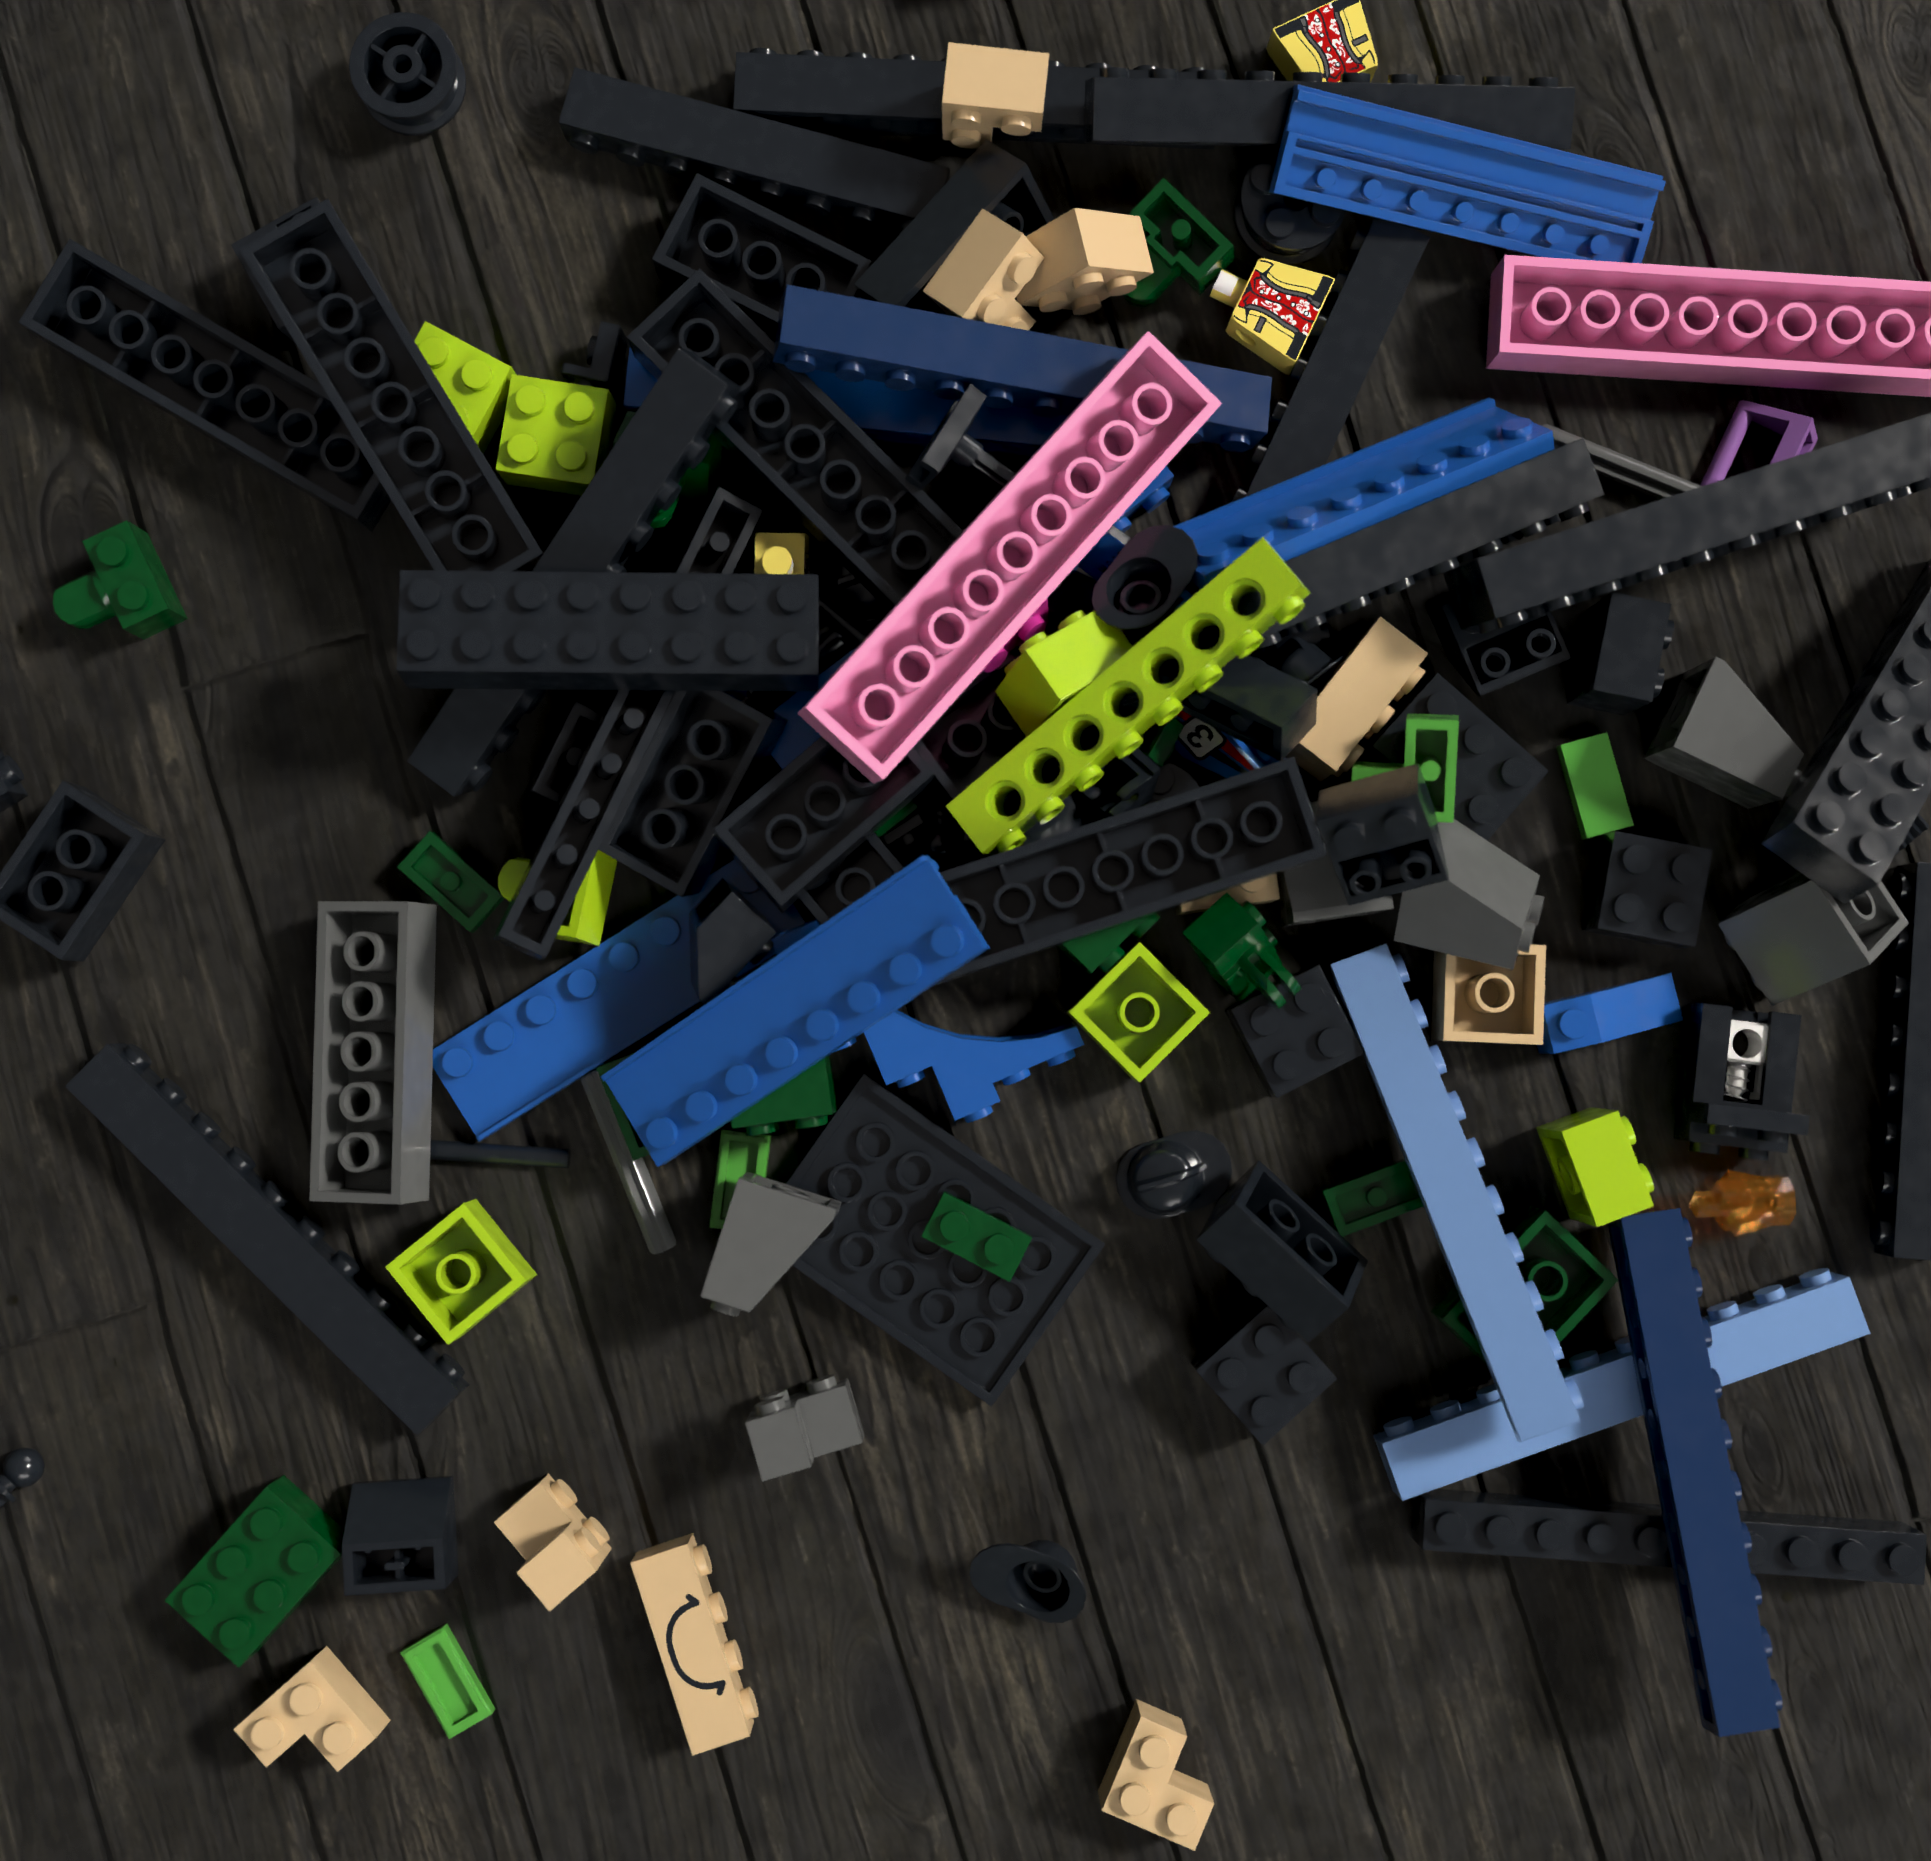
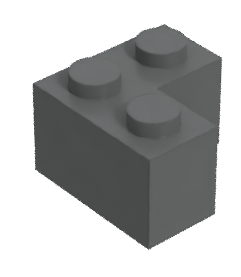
M834 1374L826 1375L807 1382L808 1390L789 1395L787 1389H780L759 1397L760 1403L754 1405L745 1424L762 1482L810 1468L815 1457L863 1443L865 1434L848 1378L836 1381Z

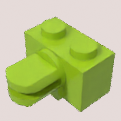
M600 850L597 851L555 939L600 946L617 865L616 859ZM511 859L502 867L498 876V887L501 895L509 902L531 859Z

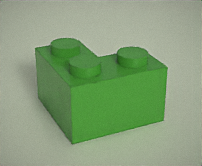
M1407 713L1404 763L1355 762L1352 767V781L1419 763L1434 805L1437 822L1453 823L1459 715Z

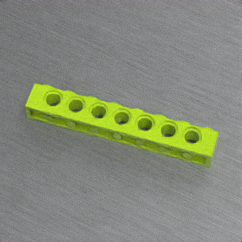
M1262 537L948 803L946 807L981 853L996 855L1020 847L1026 840V836L1023 833L1038 821L1040 824H1044L1056 817L1065 807L1062 801L1076 789L1082 792L1093 786L1104 775L1101 768L1115 756L1122 759L1135 751L1142 744L1143 738L1141 735L1155 723L1162 726L1179 714L1183 709V705L1180 703L1196 689L1200 693L1214 685L1223 675L1221 668L1236 655L1239 659H1242L1256 650L1264 641L1261 634L1277 621L1280 625L1285 624L1300 613L1305 606L1302 600L1310 592L1275 549ZM1248 592H1259L1261 604L1258 610L1249 616L1239 615L1238 603L1241 597ZM1208 626H1218L1220 630L1218 643L1209 650H1200L1198 646L1200 632ZM1169 659H1177L1180 667L1177 678L1169 684H1161L1158 678L1160 666ZM1130 692H1136L1139 697L1138 710L1132 716L1122 718L1119 712L1121 699ZM1096 725L1100 733L1099 741L1093 749L1084 751L1080 744L1081 734L1088 726ZM1056 757L1060 763L1059 776L1052 783L1046 784L1042 778L1043 765L1049 759ZM1017 790L1021 796L1020 809L1014 815L1008 816L1004 810V799L1008 793Z

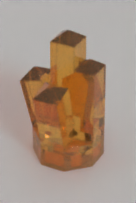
M1728 1170L1719 1181H1716L1712 1191L1694 1192L1689 1207L1696 1218L1716 1217V1222L1724 1231L1731 1230L1735 1236H1739L1770 1226L1791 1225L1796 1215L1795 1190L1789 1177L1780 1175L1757 1176Z

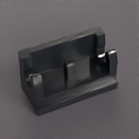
M1096 725L1088 726L1081 734L1080 744L1084 751L1093 749L1099 741L1100 733ZM1137 748L1122 759L1115 756L1102 767L1104 775L1093 786L1082 792L1078 789L1075 791L1104 818H1108L1139 808L1150 801L1153 797L1161 768ZM1054 757L1046 761L1045 763L1059 775L1060 763L1058 759Z

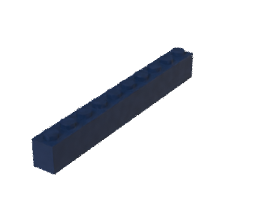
M786 285L779 306L773 362L785 364L789 370L799 373H809L814 370L835 373L837 378L848 382H860L864 379L884 382L888 388L897 391H909L914 388L933 391L937 397L947 400L960 399L966 388L971 384L987 396L983 403L988 407L996 409H1006L1011 406L1031 409V412L1037 416L1052 418L1059 415L1069 416L1128 349ZM1178 359L1222 403L1187 443L1194 444L1205 441L1221 444L1222 449L1230 452L1251 450L1268 433L1272 377Z
M1680 1208L1632 1214L1607 1224L1701 1724L1704 1729L1718 1737L1780 1728L1777 1711L1782 1710V1696L1777 1682L1773 1678L1771 1679L1767 1658L1772 1656V1644L1766 1628L1761 1626L1757 1606L1762 1603V1593L1756 1576L1750 1572L1747 1553L1752 1551V1541L1746 1524L1740 1520L1737 1501L1742 1499V1489L1736 1472L1730 1468L1727 1450H1730L1732 1447V1438L1727 1422L1721 1419L1717 1401L1722 1396V1386L1717 1371L1711 1368L1707 1349L1712 1345V1334L1707 1320L1704 1317L1701 1318L1698 1297L1702 1295V1282L1697 1269L1691 1266L1688 1247H1691L1693 1242L1692 1230L1688 1220L1682 1217Z

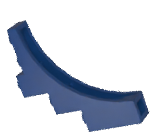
M815 918L774 935L771 940L774 942L773 947L776 954H780L820 926L818 920ZM899 1010L894 1011L864 1031L886 1085L896 1082L898 1088L911 1085L925 1077L923 1070L932 1066L954 1120L964 1117L966 1123L988 1116L993 1112L991 1105L1000 1102L993 1083L1002 1080L1003 1085L1006 1086L1021 1081L1031 1075L1030 1067L1047 1061L1049 1066L1066 1062L1076 1056L1075 1048L1084 1045L1077 1026L1072 1022L1036 1033L991 1037L955 1033L922 1023ZM856 1037L848 1043H846L845 1045H843L842 1047H840L839 1049H837L836 1051H839L856 1043Z

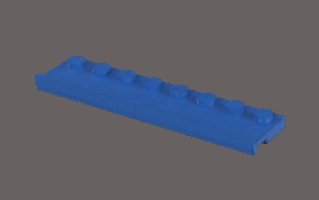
M1294 85V92L1269 193L1535 257L1642 263L1654 223L1651 220L1658 193L1664 190L1666 181L1662 180L1663 176L1302 85Z
M1486 398L1175 525L1173 527L1182 529L1193 539L1198 552L1197 569L1190 583L1202 589L1262 537L1285 562L1555 449L1553 430L1531 422L1529 418L1520 417L1495 406L1494 399Z
M929 855L918 858L600 1077L602 1081H606L657 1167L667 1164L990 948L957 895H953L938 871L940 868L935 860H931Z
M734 859L710 874L699 894L685 897L677 895L607 939L600 946H596L433 1049V1068L472 1129L477 1141L480 1142L573 1084L585 1074L595 1070L701 1003L691 983L689 913L722 878L766 917L776 931L775 935L806 923L795 905L792 904L781 913ZM774 947L756 965L749 961L736 977H742L775 956Z

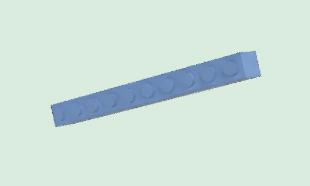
M1386 943L1330 964L1331 976L1353 1031L1365 1053L1363 1056L1517 1442H1524L1580 1422L1577 1410L1584 1408L1580 1392L1573 1378L1564 1380L1557 1364V1360L1564 1358L1560 1343L1553 1329L1544 1331L1537 1315V1311L1544 1309L1540 1294L1533 1280L1524 1283L1517 1263L1524 1261L1523 1253L1514 1233L1505 1234L1497 1216L1505 1213L1502 1201L1494 1184L1485 1187L1478 1168L1485 1166L1482 1152L1474 1137L1467 1140L1459 1123V1121L1466 1119L1465 1111L1457 1092L1447 1093L1440 1075L1446 1073L1447 1068L1438 1046L1435 1044L1428 1047L1422 1032V1028L1428 1027V1021L1418 999L1410 1001L1403 983L1410 981L1401 955L1391 956Z
M1828 1268L1815 1269L1800 1275L1801 1283L1784 1289L1780 1284L1767 1286L1753 1292L1754 1299L1737 1305L1736 1301H1727L1708 1308V1316L1704 1318L1711 1329L1712 1345L1707 1349L1711 1368L1717 1371L1721 1386L1870 1334L1850 1277L1829 1272ZM1629 1336L1617 1340L1614 1343L1616 1349L1599 1355L1596 1350L1586 1351L1568 1359L1570 1365L1560 1368L1564 1380L1573 1378L1580 1392L1584 1408L1577 1410L1581 1421L1533 1439L1517 1442L1495 1384L1478 1390L1476 1392L1477 1398L1459 1404L1458 1400H1449L1434 1405L1430 1408L1431 1415L1413 1421L1411 1416H1406L1387 1422L1383 1425L1385 1431L1373 1436L1393 1492L1404 1501L1643 1415Z

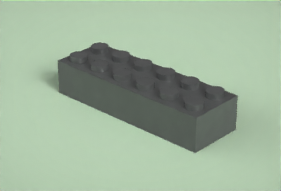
M318 901L309 1201L398 1205L429 1201L437 905L409 901Z

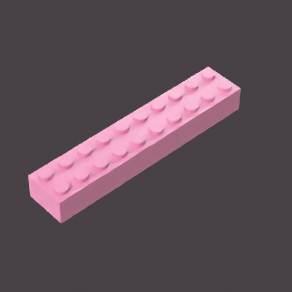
M1504 255L1491 274L1486 369L1931 397V282Z
M1148 331L1122 356L797 714L873 784L884 780L1222 403Z

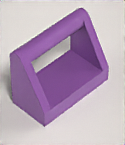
M1745 400L1739 401L1700 486L1725 479L1751 421L1783 435L1770 463L1773 464L1813 450L1818 439L1813 418Z

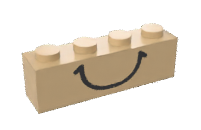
M691 1533L638 1551L630 1564L692 1756L750 1737L754 1724L753 1718L758 1717V1707L751 1687L743 1688L738 1670L743 1669L742 1656L736 1640L728 1641L723 1626V1622L728 1621L727 1610L721 1593L712 1592L707 1575L712 1574V1564L705 1545L697 1546L694 1534Z

